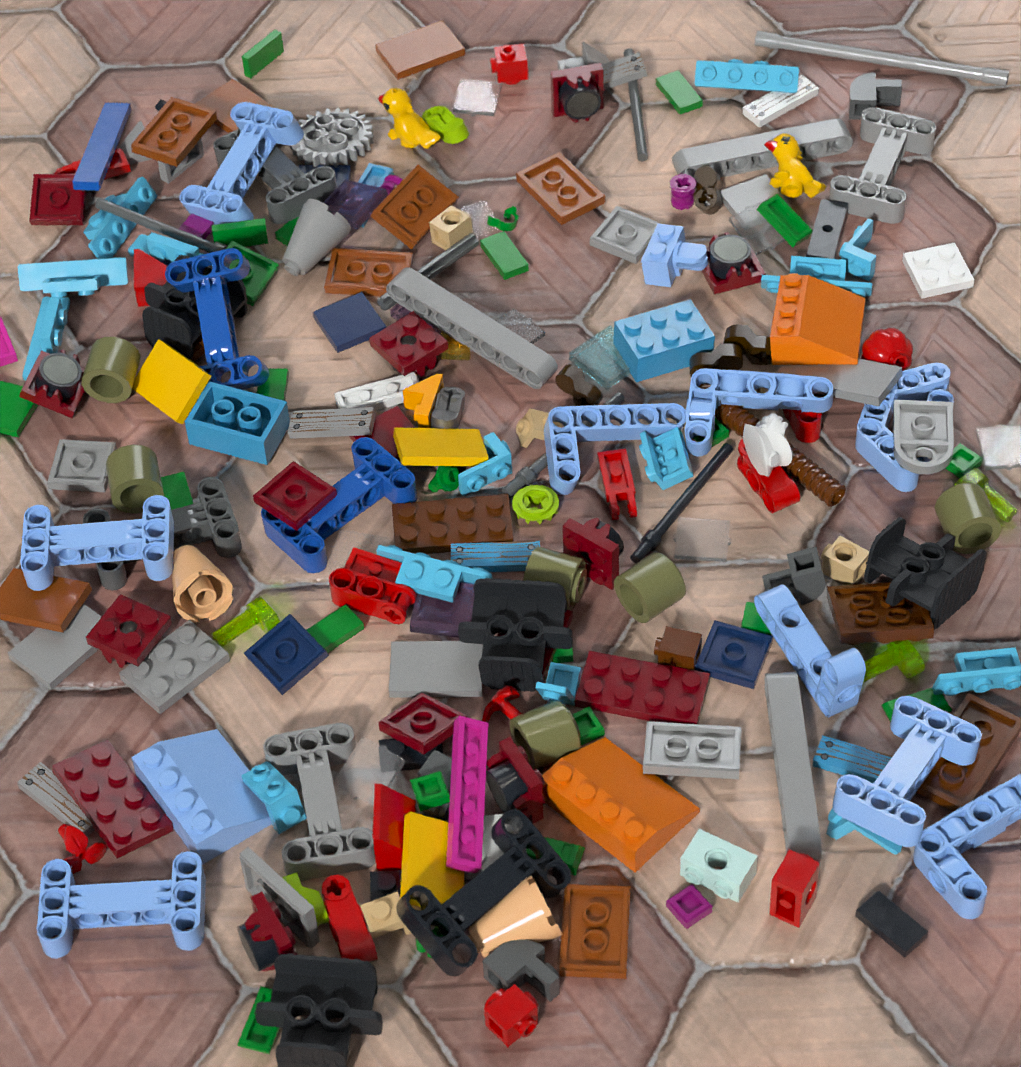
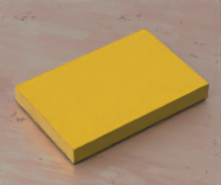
M158 339L138 372L132 389L174 421L183 425L210 380L211 375L166 342Z
M394 427L393 437L402 465L474 467L489 460L479 429Z
M409 812L405 815L400 899L411 887L421 885L427 887L439 902L443 904L464 887L465 871L446 867L448 822L414 812ZM409 899L411 907L421 911L420 904L416 900Z

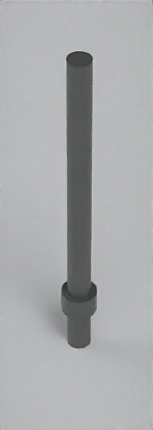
M630 48L624 50V57L634 54V51ZM638 80L628 82L637 158L639 161H646L648 154Z
M100 197L96 201L95 207L181 242L199 247V249L211 253L227 248V245L218 241L215 243Z
M617 392L603 405H621L625 401V397L622 393ZM583 421V422H582V423H583L584 425H586V426H590V427L593 426V425H592L590 422H588V421ZM556 448L561 454L566 451L563 448ZM546 453L529 467L525 466L515 474V478L502 489V493L508 494L510 498L519 489L529 486L534 482L536 475L548 466Z

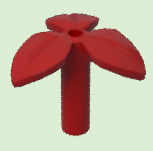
M506 685L497 691L491 699L492 701L485 707L482 721L488 723L495 711L503 712L510 720L522 715L509 702L520 697L517 689Z
M63 824L58 828V833L65 842L66 850L72 853V856L63 859L70 865L72 874L81 871L82 860L85 859L89 864H94L105 855L107 846L103 843H94L86 849L88 838L80 829L68 824Z

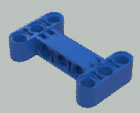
M228 248L170 263L165 270L166 280L180 292L195 291L207 365L200 366V368L211 375L209 381L241 390L264 384L269 377L268 367L253 355L239 356L227 287L228 282L241 280L248 275L250 271L249 261L237 249ZM235 259H240L239 265L234 269H230L231 262ZM209 265H213L211 273L203 276L204 269ZM186 272L185 278L180 282H176L179 273ZM254 365H258V372L254 376H248L249 369ZM231 371V378L227 382L222 383V375Z
M359 438L352 444L351 449L355 470L333 485L337 490V496L297 531L262 508L261 510L263 526L267 537L308 573H319L328 565L324 540L384 496L393 504L417 501L414 474L371 438Z

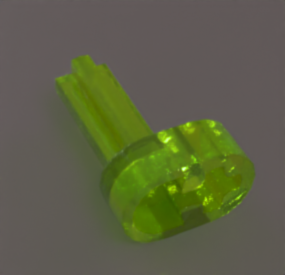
M979 469L970 471L953 485L973 483L982 487L995 513L1003 521L1010 522L1012 517L1018 512L1015 507L989 485L990 479Z
M259 596L246 605L247 611L213 632L212 637L216 640L217 644L223 647L256 624L266 634L281 621L268 603Z
M908 640L892 641L887 644L886 651L865 661L866 673L863 683L894 666H897L910 679L923 672L925 664L919 652Z

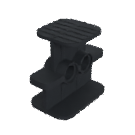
M179 255L175 259V261L190 257L185 255ZM212 265L204 269L203 276L211 273ZM186 272L179 273L176 282L182 281L186 276ZM242 280L228 282L227 287L232 316L242 318L248 312L246 287ZM168 281L163 286L149 283L144 288L146 302L151 307L145 308L142 312L146 340L153 348L157 340L160 339L190 360L194 353L193 343L202 334L195 291L180 292Z
M898 517L875 537L866 562L864 580L872 583L881 574L893 579L888 589L886 603L894 607L901 600L907 598L931 611L930 617L934 630L938 629L941 624L945 623L951 615L955 614L976 593L982 572L984 571L987 551L980 549L967 559L953 551L956 538L949 533L937 543L926 542L920 545L903 536L906 520Z
M497 578L478 579L474 582L473 586L474 602L471 622L464 621L459 623V640L464 643L483 644L482 657L478 663L483 685L490 689H501L509 685L515 687L518 691H536V682L543 683L542 672L545 648L570 649L573 647V632L571 629L563 627L564 616L567 611L564 587L549 581L502 580ZM500 632L506 633L505 635L500 637L494 636L495 634ZM530 634L537 635L534 638H526V636Z
M281 954L276 957L274 963L276 974L271 1001L257 1003L255 1015L257 1023L262 1026L282 1028L280 1044L276 1046L275 1050L278 1067H347L351 1033L363 1035H380L382 1033V1015L372 1011L374 997L378 992L376 968L370 962L360 959L305 956L302 954ZM300 1015H308L305 1019H296ZM333 1018H342L339 1022H330Z

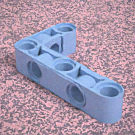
M699 369L691 377L689 398L686 405V448L690 454L697 457L704 456L711 450L713 432L715 431V409L721 406V404L739 405L752 409L801 410V412L822 413L832 407L833 385L827 378L744 370ZM701 384L711 385L707 389H700L698 387ZM759 388H766L768 389V392L758 393L756 392V390ZM817 392H823L827 394L823 398H818L814 396V394ZM695 436H703L705 438L701 442L692 440Z
M784 584L756 595L754 603L758 614L826 717H831L856 706L866 673L865 662L856 648H850L832 656L813 625L799 607L792 593Z
M1021 774L998 785L924 829L920 842L915 846L913 855L915 865L929 880L934 889L941 894L953 910L962 918L975 919L982 914L987 895V886L961 854L972 847L976 848L1004 832L1007 826L1021 819ZM966 896H971L975 899H968Z

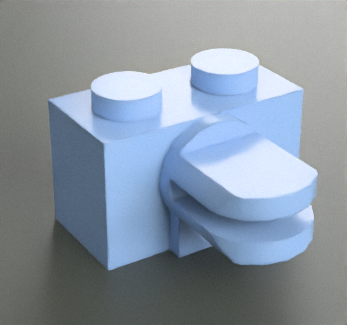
M658 223L641 259L645 284L671 287L675 277H680L683 269L703 270L708 265L705 245L686 243L683 226Z

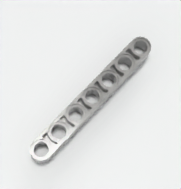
M830 119L682 149L673 155L672 163L677 175L688 174L693 177L699 168L708 166L722 178L779 166L772 152L764 144L783 133L789 134L797 140L799 150L802 153L801 157L803 158L801 161L844 153L851 148L853 139L843 120Z
M405 267L386 286L388 295L395 302L411 312L414 311L423 320L533 389H540L558 369L555 359L548 353L410 267Z
M797 672L766 673L765 695L786 854L790 849L797 853L807 854L813 859H821V836Z

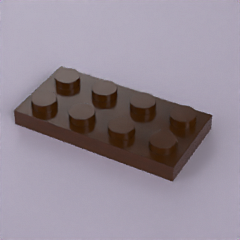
M508 494L392 504L395 546L406 552L414 554L418 552L425 554L451 552V544L514 542Z
M970 693L966 695L953 715L975 725L981 731L982 737L975 761L970 765L962 766L940 757L916 791L917 794L953 812L979 797L1021 732L1020 717Z

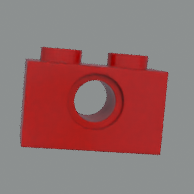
M788 850L772 879L769 915L800 928L816 899L820 862L815 861L807 854Z

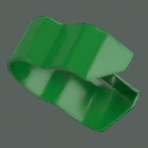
M512 206L505 209L503 218L510 219V216L513 215V222H502L500 219L488 215L487 224L497 227L500 231L514 230L519 216L516 214L517 208Z

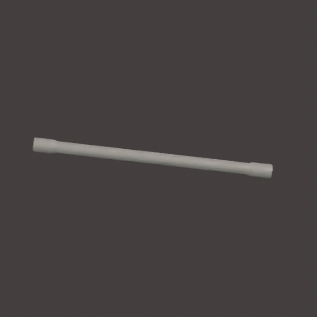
M757 31L755 37V46L793 50L980 80L984 83L1003 86L1007 85L1009 70L990 67L981 68L786 37L763 31Z

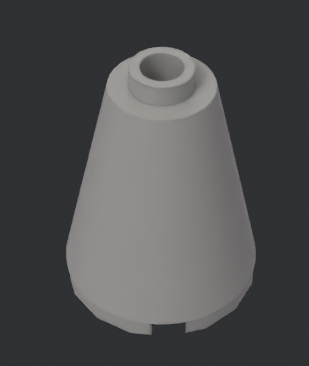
M308 199L304 203L283 257L284 268L294 276L299 274L305 275L344 240L351 230L349 222L340 213L336 212L333 215L327 211L329 208L327 204L315 199Z

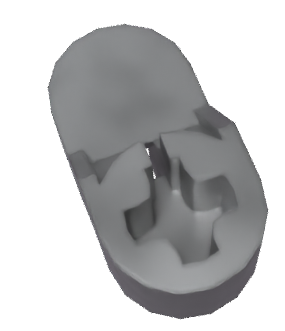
M445 387L439 391L431 416V428L458 429L461 413L464 409V390L457 387Z

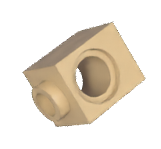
M452 205L429 222L432 243L444 250L450 248L466 235L473 233L471 216Z
M839 536L833 544H828L821 554L824 575L842 585H857L865 575L869 551Z

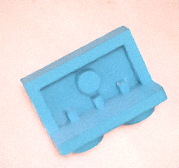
M678 427L653 439L646 431L640 433L642 444L639 445L642 456L647 461L648 465L645 466V472L651 482L655 481L662 490H665L694 476L683 433Z

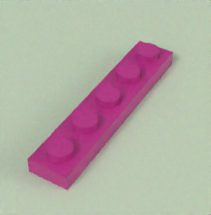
M459 715L454 720L446 867L476 874L482 869L488 723Z

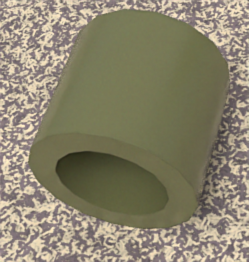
M103 337L96 340L91 347L82 377L84 390L98 401L106 403L125 401L131 395L141 356L138 349L129 341L118 337Z
M132 444L122 446L108 456L105 465L112 504L118 510L125 513H142L143 504L147 498L154 495L164 496L157 456L152 449L143 445Z
M961 483L950 487L937 499L934 507L936 516L945 535L949 533L956 538L953 548L955 552L962 554L976 553L980 549L984 550L991 546L998 539L1001 533L1000 522L984 489L979 485Z
M538 546L535 547L528 560L523 581H549L560 584L566 592L567 610H572L576 603L580 601L587 579L586 562L584 558Z
M659 552L650 554L614 580V588L622 606L628 614L640 623L649 622L686 595V586L679 569L668 557Z
M551 701L512 718L509 722L513 741L517 747L522 746L529 759V765L533 770H539L553 764L562 757L580 749L578 725L570 710L561 701Z

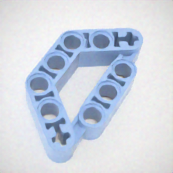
M931 363L902 371L901 378L880 406L864 404L857 424L856 450L894 488L902 492L913 491L918 485L920 474L904 469L894 457L893 433L888 429L893 415L894 400L954 403V397L948 391L951 372L948 366L943 363ZM927 457L917 458V460H919L920 462L931 461Z

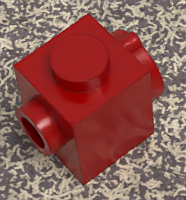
M524 43L494 47V58H490L491 73H496L498 83L514 85L521 82V80H528V61Z
M515 984L507 989L501 988L494 992L484 1005L485 1025L509 1047L520 1037L529 1036L537 1027L538 1003L528 991L523 993Z

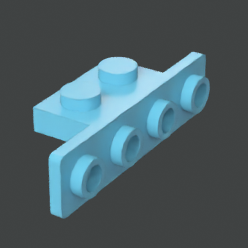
M735 59L728 60V62L698 60L696 62L694 84L696 87L797 93L799 68L769 65L768 62L755 61L754 64H748L742 60Z
M139 177L126 194L111 195L105 200L144 215L156 199L157 194L144 177ZM100 209L98 213L89 219V225L83 233L91 240L88 247L98 259L112 258L137 224Z
M153 232L149 236L140 234L128 249V253L131 256H134V249H140L167 266L174 262L179 255L189 257L203 255L199 253V247Z
M791 256L790 274L810 275L862 297L871 296L872 283L845 281L846 260ZM762 275L761 288L771 293H778L780 276Z
M125 257L19 264L17 267L21 291L43 290V293H51V297H65L67 292L78 291L79 296L93 295L94 290H98L101 286L126 285L128 283L127 261Z
M43 297L22 374L23 380L26 381L41 350L49 354L58 352L59 346L62 344L63 329L67 324V314L70 306L68 297Z
M378 545L376 550L377 555L402 563L395 581L396 584H404L413 589L417 594L452 603L460 584L473 588L474 582L478 579H493L492 574L483 568H468L452 560L441 561L433 559L425 553L418 552L414 554L406 552L394 545L387 547Z
M1016 647L956 653L953 660L957 672L939 674L932 690L935 695L945 694L953 696L966 691L982 693L996 688L1012 690L1020 687L1021 663Z

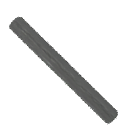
M473 233L466 235L417 270V272L428 279H432L478 246L479 240ZM387 292L377 299L378 305L384 311L397 304Z

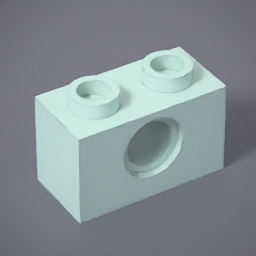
M698 829L681 856L680 875L694 885L700 884L714 891L721 898H729L739 903L756 875L758 856L704 830ZM712 867H721L722 869H713Z

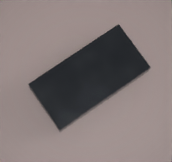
M879 890L856 910L855 917L904 958L928 937V931Z

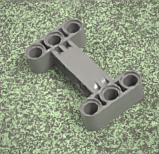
M870 107L865 109L861 115L860 137L866 142L873 143L874 147L859 179L845 175L832 178L829 200L848 203V214L890 224L901 222L904 219L906 193L902 189L892 187L891 183L905 151L916 154H928L933 150L936 130L935 123L928 119L881 108Z
M335 723L276 734L266 739L263 744L265 761L270 762L282 775L299 774L310 833L309 837L294 839L284 845L282 858L286 875L297 872L300 881H306L372 867L376 863L373 831L366 827L342 830L330 766L345 764L355 758L356 743L352 727L345 723ZM303 859L301 861L294 862V860Z

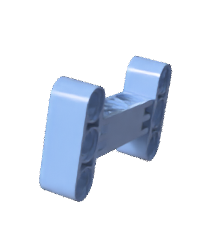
M249 102L238 103L232 108L230 116L241 133L208 187L190 185L180 193L179 199L189 214L213 221L216 225L254 219L253 213L243 201V197L276 143L292 146L303 138L304 131L290 111Z
M154 495L147 498L143 504L142 519L54 526L48 507L44 505L31 506L24 514L20 561L27 586L34 591L48 588L53 582L54 566L143 559L146 574L151 580L162 581L167 579L173 571L174 520L169 500L162 495Z
M902 696L895 702L890 729L893 734L904 739L903 743L874 783L852 774L841 776L836 784L832 807L834 812L844 819L900 846L913 847L920 842L926 814L923 808L910 800L940 757L962 766L972 764L976 759L982 734L978 727L918 698Z
M190 851L177 855L172 864V880L87 885L75 884L71 867L65 860L54 859L47 862L41 872L37 934L44 953L50 958H60L68 954L72 947L73 929L156 924L171 925L175 944L178 948L187 951L198 948L204 939L206 878L201 858L198 854ZM193 899L190 902H184L185 900ZM185 928H192L188 931H182Z

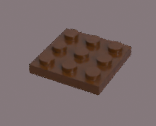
M891 583L827 586V599L840 644L859 645L869 642L890 643L901 640L921 641L923 639L934 638V626L928 610L907 598L901 600L894 607L887 604L886 598Z

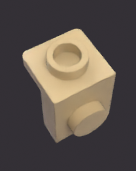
M530 408L524 417L518 421L516 433L521 447L527 448L534 438L545 441L544 425L549 413ZM553 422L557 427H562L560 422Z
M398 891L360 905L372 939L400 928L404 929L405 935L411 934L397 915L396 906L400 900Z

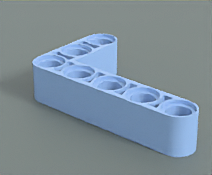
M676 403L560 406L553 408L544 425V439L551 489L559 495H568L575 489L581 472L577 442L641 440L640 433L646 431L653 439L676 427L682 430L685 424L686 410L683 406ZM666 418L675 420L677 424L668 422ZM638 419H644V420H646L649 424H648V425L642 424V423H640V421H639ZM610 420H616L621 425H614L610 422ZM581 421H588L593 426H586ZM553 422H560L564 427H557ZM556 448H563L568 453L561 454L556 450ZM559 475H567L571 480H563Z

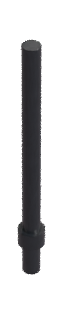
M725 443L653 530H648L641 538V544L630 556V559L635 564L643 560L650 551H654L662 542L661 537L733 452V447L730 444Z

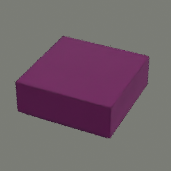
M190 214L178 229L206 239L212 232L211 225H214V222Z
M690 884L666 900L668 910L686 929L713 911V906L693 884Z

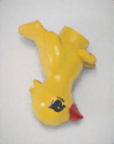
M394 87L378 97L386 111L394 118V129H390L388 133L391 140L399 138L401 145L406 148H414L420 144L425 149L439 141L441 136L437 132L430 130L422 117L414 112L411 99L403 89Z
M783 133L764 144L772 152L779 164L778 172L775 173L774 178H771L770 185L774 188L781 187V193L784 196L795 198L804 192L807 196L813 198L826 189L827 186L814 180L805 165L800 162L803 159L801 157L802 153L799 150L797 140L793 136Z

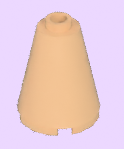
M184 545L173 552L172 583L174 605L177 612L184 619L192 622H199V619L208 618L210 621L225 613L233 600V586L229 578L194 546Z
M532 875L525 878L468 928L471 933L468 937L475 944L477 953L481 952L484 958L500 945L511 940L526 939L540 943L562 935Z

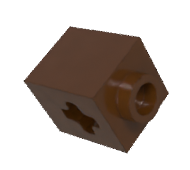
M666 626L663 637H657L654 647V655L658 656V664L695 670L702 651V634Z

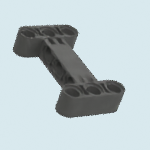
M239 128L219 137L213 143L218 168L241 133ZM278 143L275 144L257 175L272 189L266 194V203L271 222L274 224H285L299 217L302 207L308 199H315L326 204L338 196L335 171L331 167L322 166L304 173L279 149L283 145Z
M206 477L197 486L200 502L171 510L174 520V550L184 545L192 546L212 540L219 556L232 558L237 556L242 549L239 527L223 482L217 477ZM100 508L89 510L83 517L84 524L111 521L108 512ZM138 560L95 563L102 586L111 591L124 587L127 583V573L124 564Z

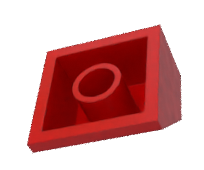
M381 783L374 786L373 845L377 871L402 870L404 817L409 812L417 813L416 801Z

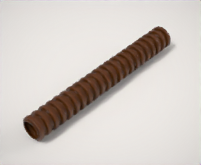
M701 384L698 387L700 389H707L711 385ZM721 404V406L715 409L716 418L722 421L725 426H728L730 430L735 431L742 439L745 423L756 426L761 421L759 418H755L752 413H749L746 408L739 405ZM789 443L793 454L792 461L788 466H782L783 470L789 476H792L795 481H799L800 485L805 486L808 491H812V494L825 502L828 507L838 504L845 495V485L839 483L831 474L826 473L823 468L813 463L810 458H807L804 453H800L797 448H794Z

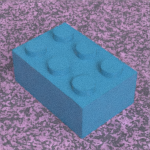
M691 299L614 321L613 346L636 382L689 367L690 358L694 354L712 352L714 350L715 335Z
M210 381L185 420L190 445L268 465L290 424L287 401Z

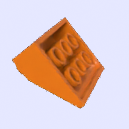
M796 273L781 275L770 332L772 365L858 364L866 303L865 297L810 275H799Z
M606 737L562 757L542 775L545 782L542 792L546 804L635 873L700 813V808L655 774H643V765Z

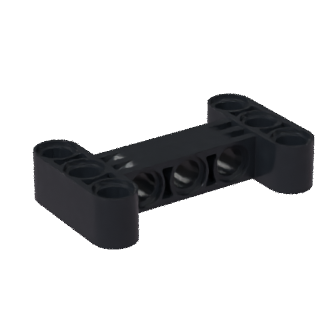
M509 810L505 812L492 826V839L504 854L443 904L439 902L427 887L421 885L411 887L397 902L396 911L400 920L447 975L459 976L477 960V948L464 931L525 878L532 875L543 898L546 899L557 896L571 881V871L567 864L521 811ZM505 824L511 825L515 830V834L507 831ZM526 849L533 851L536 859L530 858L526 853ZM547 874L552 875L556 879L557 885L549 881ZM409 899L416 900L421 906V911L412 908ZM431 925L440 928L442 937L436 936L432 932ZM452 952H459L464 959V963L457 962Z

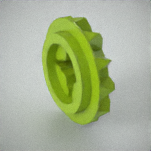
M529 485L523 487L514 495L512 507L518 519H525L527 524L531 521H537L540 525L542 520L551 521L552 516L558 513L559 498L547 486ZM531 503H534L535 505H539L541 503V509H538L537 507L531 508Z

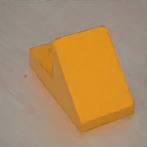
M435 374L403 390L404 408L414 410V421H418V428H431V416L437 394L444 388L443 374Z

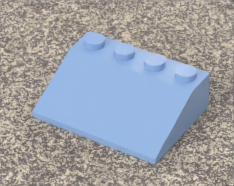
M218 729L160 741L131 757L136 777L172 821L174 830L190 852L199 855L202 865L272 824L265 804L242 780L241 776L249 771Z

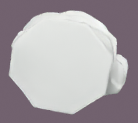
M775 413L762 417V420L756 426L745 423L743 432L744 445L751 463L760 475L769 477L774 467L788 466L793 456L791 447L784 437L788 423L782 422L783 418Z

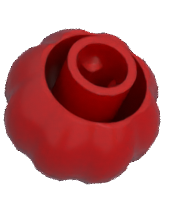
M896 328L878 329L864 341L861 359L899 366L904 371L912 364L913 344L905 337L903 332Z

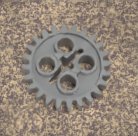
M327 108L323 114L316 111V116L306 115L307 121L299 120V125L304 131V135L300 142L291 146V150L294 156L297 155L298 161L304 160L305 165L313 162L314 167L320 164L328 167L329 164H333L337 168L340 162L348 165L349 159L358 161L357 155L365 156V150H371L370 144H374L373 126H371L370 120H366V115L359 116L358 111L350 114L349 108L344 112H340V108H336L334 112Z

